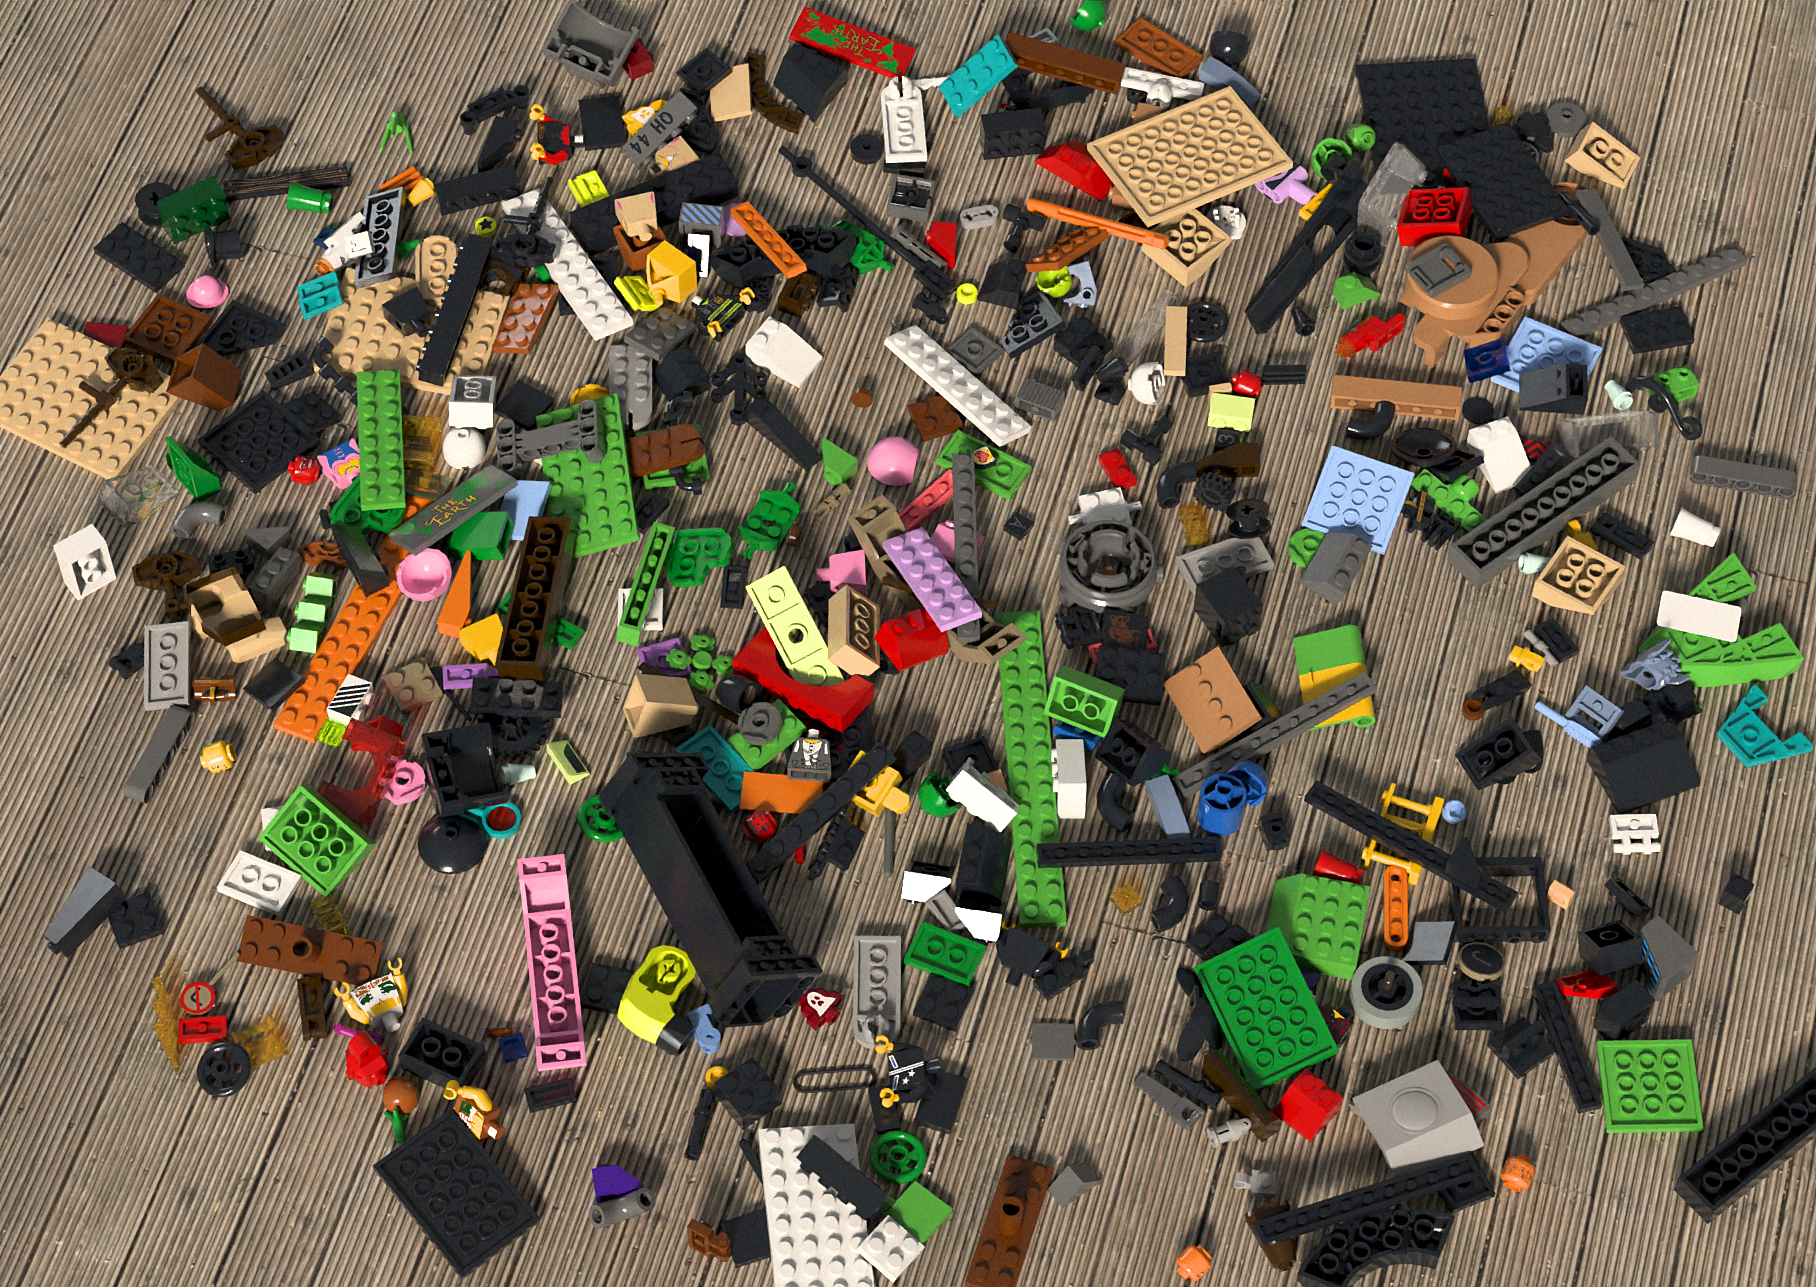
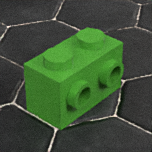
M1688 365L1677 366L1671 370L1653 374L1655 376L1653 379L1668 391L1674 403L1696 397L1699 382ZM1646 388L1650 396L1656 394L1652 390Z

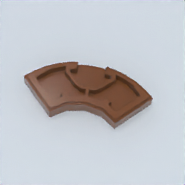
M317 541L297 548L298 553L310 567L317 564H330L336 566L339 570L348 567L338 550L337 544Z

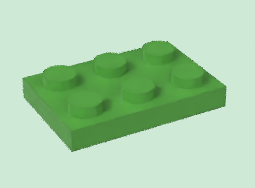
M777 699L772 704L777 707L782 715L783 727L778 737L772 742L764 745H753L746 742L739 731L727 740V743L754 772L760 770L807 731L804 724L780 699Z

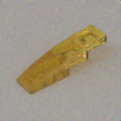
M159 975L151 979L154 990L159 998L152 1001L155 1013L159 1019V1022L153 1024V1028L176 1073L180 1071L178 1027L168 993Z

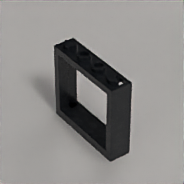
M1542 857L1475 858L1479 871L1490 877L1532 876L1538 926L1462 927L1457 886L1448 882L1452 921H1455L1458 925L1454 942H1461L1463 944L1473 942H1485L1487 944L1509 942L1514 944L1525 941L1541 943L1548 940L1551 929Z

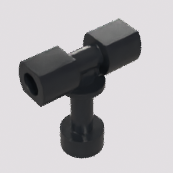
M1007 204L1003 212V219L1013 222L1015 229L1012 235L1006 236L1003 242L1004 248L1010 252H1017L1021 245L1019 238L1022 232L1027 231L1029 228L1042 232L1046 224V216L1034 212L1028 215L1022 213L1020 207Z
M1160 415L1154 421L1155 428L1148 435L1142 434L1139 436L1130 429H1127L1120 439L1122 445L1131 451L1134 449L1140 451L1143 454L1142 458L1153 466L1159 463L1163 452L1155 447L1154 440L1161 433H1168L1173 427L1171 420L1164 415Z

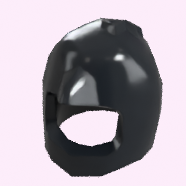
M730 674L724 677L715 689V695L727 709L741 714L744 709L752 707V704L765 700L763 687L758 682L740 674ZM753 686L756 691L754 700L750 704L742 703V698L747 692L748 687Z

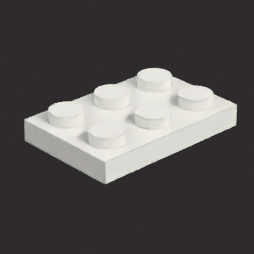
M240 850L218 884L217 889L218 892L280 917L302 881V877L300 874Z

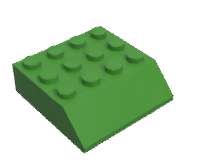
M1302 873L1276 880L1267 932L1279 926L1300 969L1352 980L1357 967L1370 886Z

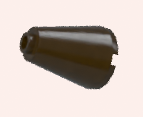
M1285 1200L1286 1205H1280L1279 1201H1275L1252 1209L1254 1214L1250 1216L1248 1213L1244 1214L1245 1222L1255 1238V1233L1251 1227L1253 1222L1292 1210L1289 1200ZM1295 1237L1262 1248L1272 1267L1279 1269L1280 1272L1292 1269L1294 1267L1293 1264L1297 1262Z

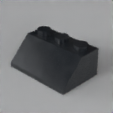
M339 524L330 525L338 550L365 597L390 586L387 577L390 576L385 564L380 565L379 561H381L377 550L370 548L372 543L368 535H363L358 527Z
M1115 717L1095 758L1130 786L1134 787L1160 773L1171 752L1136 724Z
M967 823L956 878L955 896L963 895L1001 901L1012 841L991 826Z

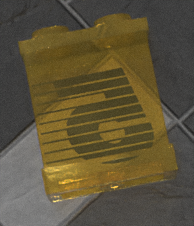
M411 414L402 415L404 470L435 472L443 431L441 418L414 416Z

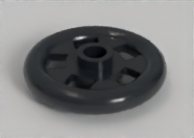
M1197 301L1185 306L1187 307V320H1193V325H1187V338L1195 342L1209 343L1220 339L1226 333L1229 324L1228 317L1225 311L1218 305L1207 301ZM1195 310L1202 311L1200 313H1197L1196 315L1193 313V311ZM1213 312L1217 316L1213 318L1209 313ZM1214 324L1219 325L1217 330L1211 329ZM1198 329L1200 331H1206V333L1198 334L1196 333V331Z
M229 1041L219 1042L209 1047L201 1056L197 1066V1079L201 1088L207 1094L214 1097L222 1098L236 1094L245 1086L251 1074L249 1054L241 1045ZM225 1051L234 1052L232 1059L224 1057ZM216 1057L218 1060L215 1061L213 1066H208L210 1060ZM236 1063L242 1064L241 1072L235 1073ZM226 1065V1069L220 1072L222 1066ZM211 1074L217 1079L213 1084L208 1081V1077ZM232 1078L233 1084L224 1088L223 1081Z

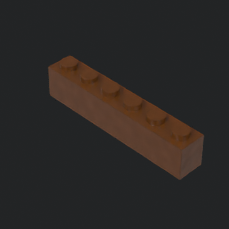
M1007 33L1005 43L1015 58L1018 68L1117 95L1125 68L1124 63L1017 33Z

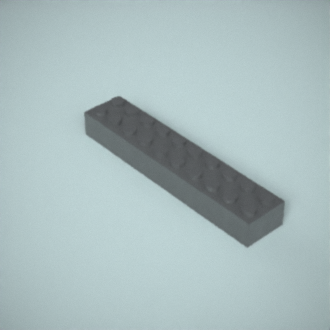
M1610 436L1451 544L1447 560L1472 585L1479 588L1518 561L1520 555L1530 553L1568 527V522L1575 519L1578 520L1635 481L1641 464Z

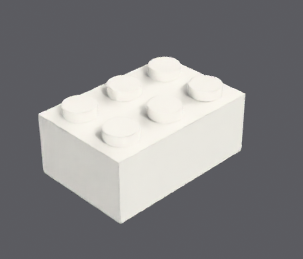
M453 375L449 399V426H455L456 428L468 426L479 429L493 427L496 406V376Z
M93 524L81 528L75 534L53 545L64 583L78 601L116 580L106 541Z

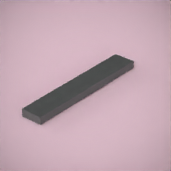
M1596 189L1577 190L1575 196L1581 204V208L1600 226V231L1596 234V237L1623 291L1642 289L1644 283Z

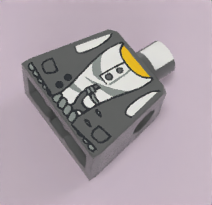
M810 729L807 731V738L799 737L796 739L787 768L788 780L831 783L829 741L820 739V731Z

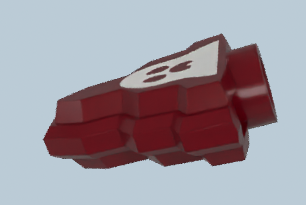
M809 988L797 1004L801 1006V1014L807 1018L806 1023L816 1031L825 1023L832 1025L836 1022L841 1014V1008L838 1006L844 995L834 989L827 991L823 988Z

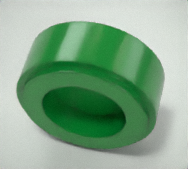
M544 265L534 267L542 284L551 282L550 275Z

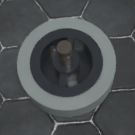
M1381 956L1369 959L1358 967L1352 979L1349 998L1354 1012L1362 1021L1376 1028L1394 1029L1407 1024L1415 1017L1420 1006L1423 987L1418 973L1408 963L1398 958Z

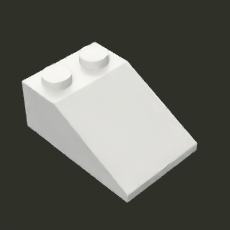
M770 316L746 343V356L749 357L751 363L798 388L823 360V357L792 329Z
M1508 416L1469 430L1466 446L1470 452L1483 456L1485 463L1479 465L1495 494L1511 489L1530 468V464L1519 435Z

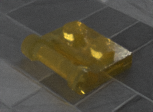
M272 1016L265 1018L266 1021L238 1033L232 1032L227 1034L230 1042L239 1044V1042L270 1030L271 1034L242 1046L250 1056L251 1070L289 1054Z

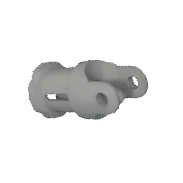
M1247 1118L1240 1120L1231 1119L1226 1121L1225 1125L1214 1129L1212 1127L1207 1128L1211 1145L1215 1149L1221 1143L1239 1140L1241 1135L1249 1131L1252 1125L1251 1121Z

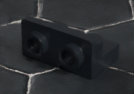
M848 267L841 268L832 277L824 276L816 300L819 307L838 305L843 313L848 311L857 286V279Z

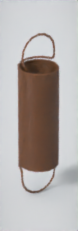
M512 1027L483 1028L487 1029V1038L513 1036Z

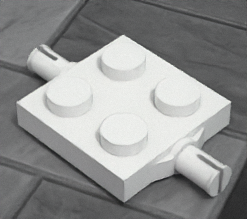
M1114 488L1078 496V503L1081 509L1080 514L1068 516V521L1070 525L1080 522L1086 525L1095 521L1114 520L1132 526L1129 512L1142 510L1140 501L1127 503L1121 488Z

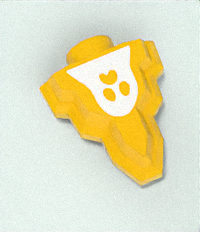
M660 99L652 102L647 107H639L635 111L629 110L625 113L622 119L627 124L630 134L634 136L667 101Z

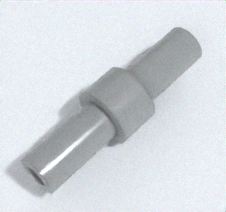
M1527 630L1524 636L1532 644L1536 654L1545 658L1551 667L1556 666L1558 661L1550 653L1546 643L1540 641L1531 630Z

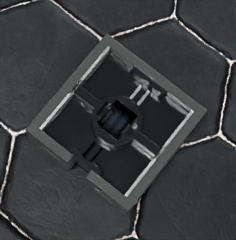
M895 174L887 203V216L927 223L936 191V181Z

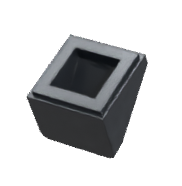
M1111 380L1100 383L1094 397L1118 406L1126 391L1120 380Z

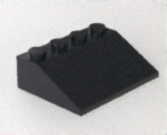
M1672 718L1593 746L1587 760L1619 815L1700 786V781L1684 738Z

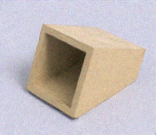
M635 674L623 711L633 737L638 738L691 724L693 716L697 714L698 703L695 702L686 678Z

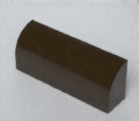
M1215 1050L1206 1054L1203 1059L1201 1074L1216 1091L1221 1090L1224 1092L1223 1099L1241 1119L1247 1118L1251 1121L1250 1130L1261 1143L1280 1131L1282 1121L1222 1052Z

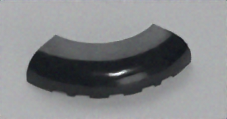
M803 225L787 226L786 230L776 231L806 264L807 271L831 277L851 260L856 247V234L837 228L825 230L818 225L803 228ZM747 236L742 237L741 242L733 246L729 244L709 257L711 266L716 274L723 281L739 289L748 281L762 280L782 273L752 238Z
M1401 1207V1209L1390 1210L1384 1208L1347 1220L1330 1234H1326L1319 1244L1310 1251L1297 1273V1279L1303 1287H1352L1368 1273L1390 1265L1412 1264L1435 1270L1450 1234L1455 1216L1427 1208L1425 1210Z

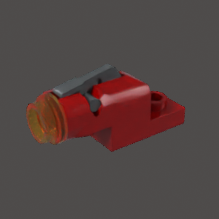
M1399 312L1396 316L1388 318L1385 323L1374 315L1362 322L1355 321L1343 333L1335 349L1342 358L1352 357L1366 347L1375 353L1404 330L1406 317Z

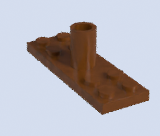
M247 915L239 948L240 956L237 958V961L312 977L321 976L322 979L362 986L377 979L384 942ZM308 945L309 951L304 956V949Z
M1010 1154L1007 1155L965 1281L966 1287L1017 1286L1054 1173V1167Z

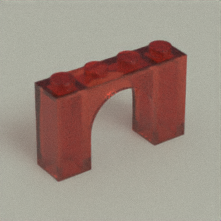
M351 717L342 739L370 752L375 765L374 774L368 784L358 790H345L322 781L318 792L345 816L369 825L370 821H373L377 814L376 807L379 801L386 794V785L389 779H392L396 772L395 765L398 758H401L405 752L406 741Z

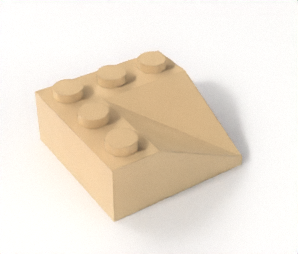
M1194 208L1162 221L1150 230L1169 236V245L1165 249L1143 244L1142 251L1183 286L1187 287L1204 274L1232 242V238Z
M1567 536L1535 581L1532 596L1553 607L1594 615L1612 596L1621 583L1626 566Z

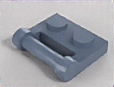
M1586 685L1565 715V718L1583 726L1599 737L1604 743L1624 710ZM1582 709L1603 724L1602 728L1599 730L1578 715L1579 711Z

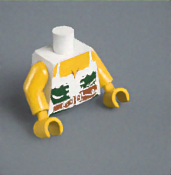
M397 957L399 961L397 968H392L390 960H388L387 964L389 969L393 970V975L389 972L350 991L347 983L342 982V986L345 988L343 994L338 991L337 987L334 988V994L343 998L342 1003L351 1018L363 1024H370L372 1028L384 1025L388 1032H393L400 1027L397 1018L403 1015L402 1007L407 1004L408 986L404 973L400 971L402 961L399 957Z

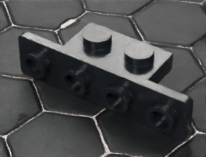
M853 800L836 814L835 820L828 826L826 830L828 835L817 849L819 854L808 868L810 871L807 877L808 880L812 881L821 876L828 861L843 872L849 869L866 833L847 820L855 805Z

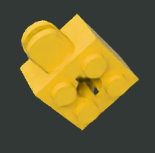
M860 750L850 768L867 753ZM888 767L853 799L857 806L878 818L885 807L898 814H903L911 806L908 793L898 788L903 780L900 773L891 767Z

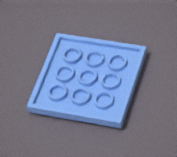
M1525 316L1494 370L1490 381L1519 393V374L1561 364L1587 365L1588 380L1602 354L1603 348Z
M1332 445L1302 522V527L1313 531H1321L1325 535L1328 532L1355 534L1373 546L1371 551L1385 555L1415 473Z

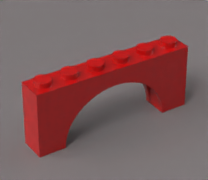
M766 627L732 659L733 674H740L758 682L764 691L771 694L774 698L790 704L791 707L805 712L811 718L818 719L828 727L843 732L874 699V684L856 674L843 683L825 687L806 685L790 678L777 663L780 653Z

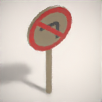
M236 952L209 984L195 982L184 988L180 996V1003L187 1013L200 1015L212 1008L216 998L212 986L240 956V953Z

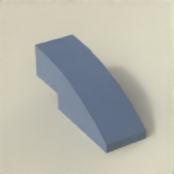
M1211 56L1200 68V81L1215 87L1216 91L1231 86L1250 110L1261 98V94L1241 75Z
M1168 774L1146 781L1145 791L1154 808L1153 814L1165 839L1191 838L1184 813Z

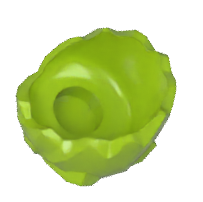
M1065 266L1057 271L1039 272L1036 282L1043 293L1053 298L1064 296L1071 289L1073 277L1070 275L1068 267Z

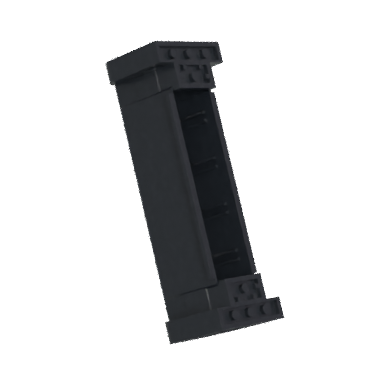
M630 753L601 791L598 799L607 816L613 817L695 968L710 996L708 1004L717 1021L724 1023L726 1028L763 1025L772 1019L783 1017L792 1010L822 974L823 970L814 955H798L788 935L783 933L709 797L703 795L706 787L702 782V778L710 769L702 753Z

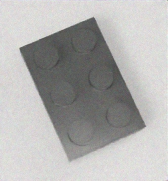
M661 306L627 333L624 342L660 361L696 331V324Z

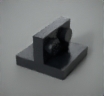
M1522 1017L1487 1043L1492 1052L1518 1080L1555 1053V1049L1544 1039L1543 1034L1546 1025L1541 1019L1531 1024L1525 1017Z

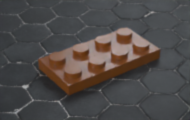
M1091 228L1086 231L1081 229L1071 231L1069 236L1057 240V244L1045 248V252L1033 256V260L1025 264L1027 271L1061 270L1109 237L1107 229L1098 230L1097 228Z
M520 283L492 345L493 352L531 354L560 291L557 284Z

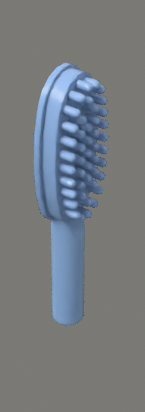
M1539 701L1535 705L1537 711L1564 726V730L1568 732V735L1570 734L1571 737H1574L1580 743L1583 742V745L1586 744V747L1589 746V749L1603 743L1595 734L1578 723L1567 720Z

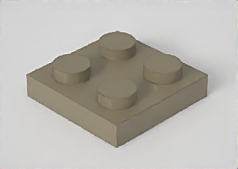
M423 657L383 676V680L402 715L443 696L442 690Z

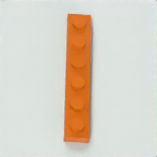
M748 201L730 209L733 219L788 279L807 271L806 264Z

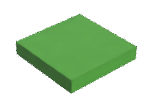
M914 1181L884 1214V1219L889 1215L924 1245L953 1213V1209L918 1182Z

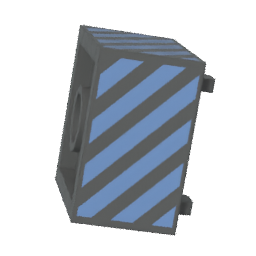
M683 202L679 217L680 248L688 249L689 233L710 234L709 251L717 252L721 249L725 237L724 207Z

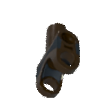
M491 253L480 288H484L493 281H502L506 283L503 295L507 297L510 295V298H512L520 283L526 281L529 267L509 265L500 258H495Z

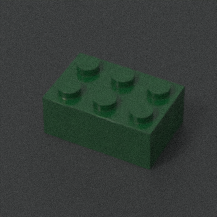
M214 176L157 201L163 229L173 244L185 241L198 233L204 232L206 227H214L230 219L225 192Z

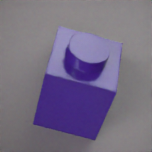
M603 1164L597 1168H592L596 1204L644 1187L641 1181L617 1165Z

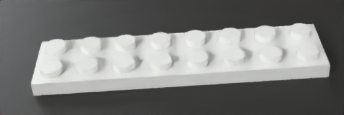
M917 325L886 337L884 345L999 447L1030 432L1031 426Z

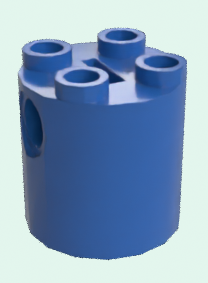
M1226 773L1215 774L1208 777L1202 785L1197 812L1198 822L1206 831V834L1211 837L1228 836L1241 828L1247 794L1242 781L1233 775Z

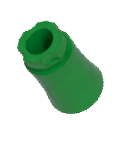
M294 181L291 182L287 196V210H304L328 214L331 212L333 205L332 193H326L323 190L307 187Z

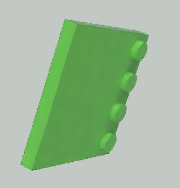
M1692 1039L1596 1042L1606 1133L1702 1132L1703 1121Z

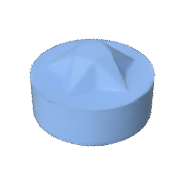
M1451 800L1444 804L1442 815L1448 823L1456 824L1465 818L1466 808L1459 800Z

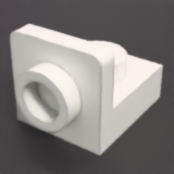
M370 231L345 237V250L349 258L357 259V257L375 252Z

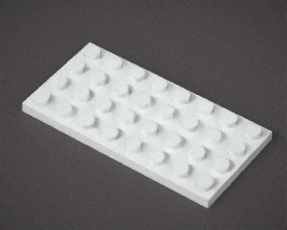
M854 1124L758 1129L774 1287H874L872 1264L856 1251L858 1246L868 1237L866 1220H863L854 1212L856 1207L850 1202L848 1205L841 1202L836 1197L838 1194L836 1190L832 1187L827 1190L817 1182L820 1177L814 1172L809 1175L800 1168L799 1165L802 1162L796 1158L813 1135H816L844 1157L847 1162L860 1170Z

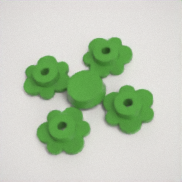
M701 633L699 636L693 635L690 639L692 643L691 648L697 650L693 659L687 655L685 650L679 651L676 648L671 649L669 655L666 656V660L672 669L680 668L685 670L687 665L691 663L696 668L701 669L696 673H691L689 686L697 688L700 692L713 688V676L705 671L711 665L717 669L716 672L720 675L725 674L728 676L733 674L732 659L734 657L718 655L717 659L712 661L711 655L707 652L714 650L715 640L712 637H707L704 633Z

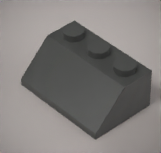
M1328 532L1299 583L1334 605H1337L1347 593L1373 546L1355 534Z

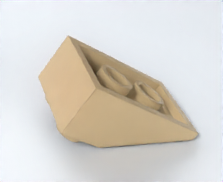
M1591 122L1579 131L1564 161L1580 173L1624 189L1640 157L1596 123Z

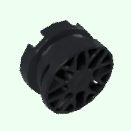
M751 280L743 284L741 291L747 286L755 295V297L750 298L751 303L749 305L743 304L744 309L750 313L752 311H757V313L765 311L770 305V289L768 285L760 280Z

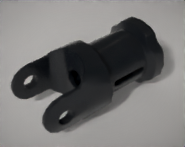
M924 292L916 295L912 302L913 309H919L925 313L928 319L939 324L947 323L946 310L941 307L939 302H933L926 297Z

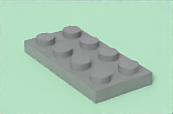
M1260 537L1253 539L1231 538L1177 556L1175 560L1193 596L1196 592V584L1229 568L1245 566L1246 573L1242 576L1243 579L1274 569V562Z
M189 621L145 626L144 708L146 711L168 709L171 705L178 707L191 706V624Z

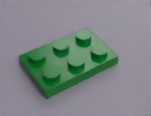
M922 921L904 958V964L970 987L987 951V946Z

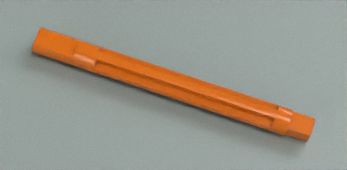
M1032 197L1027 201V211L1032 213L1034 212L1089 229H1107L1108 234L1165 249L1169 245L1168 235Z

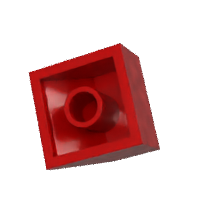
M1306 1068L1291 1083L1273 1112L1311 1142L1341 1110L1343 1097Z

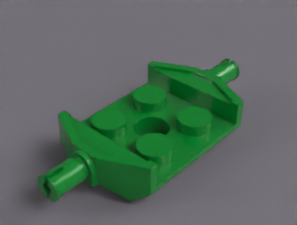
M840 220L834 226H829L828 228L817 223L818 226L825 230L837 228L856 234V241L859 244L856 245L854 254L848 263L859 268L860 275L866 274L878 267L890 273L894 270L895 265L884 260L885 241L847 220Z
M788 481L782 491H760L758 502L743 526L739 525L738 534L748 544V547L743 552L745 558L748 556V559H751L755 550L761 549L772 552L781 545L800 514V505L790 496L796 487L793 482ZM772 521L775 523V525L771 527H766L764 523Z

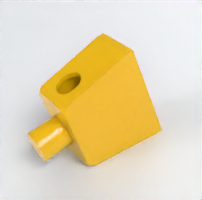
M498 614L491 615L459 630L460 643L479 664L492 662L495 668L503 631Z

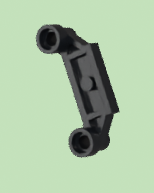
M519 85L513 91H504L502 88L467 105L468 111L460 115V123L466 135H473L479 123L513 106L522 110L526 109L530 98L528 87Z

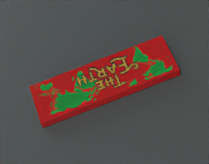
M807 7L803 8L789 36V39L889 78L896 76L900 82H902V76L905 75L916 52L915 48Z

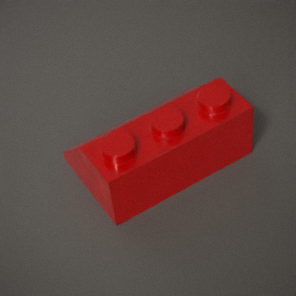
M924 607L885 621L874 636L876 642L899 672L949 652L947 630L941 632Z

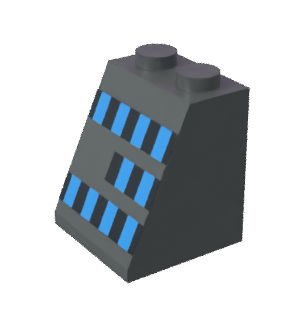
M1659 915L1652 920H1645L1639 927L1641 931L1638 935L1641 938L1643 964H1640V968L1657 1002L1691 975L1699 954Z

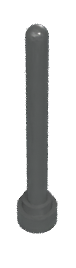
M885 807L883 874L889 878L893 874L894 811Z

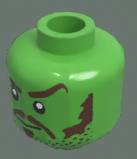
M1359 123L1351 125L1345 135L1347 145L1351 149L1367 151L1372 148L1376 139L1375 132L1370 126Z

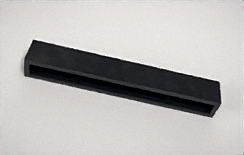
M468 233L466 241L462 240L459 250L461 253L460 258L456 257L453 266L455 272L454 274L450 273L448 278V291H443L441 298L442 307H438L436 310L435 320L437 321L435 325H431L428 334L430 340L429 342L425 341L423 346V359L419 358L417 362L418 380L441 387L444 386L489 262L493 240Z

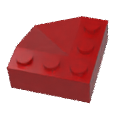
M1469 187L1408 189L1397 224L1400 246L1415 247L1428 239L1438 236L1452 235L1465 237L1472 211Z

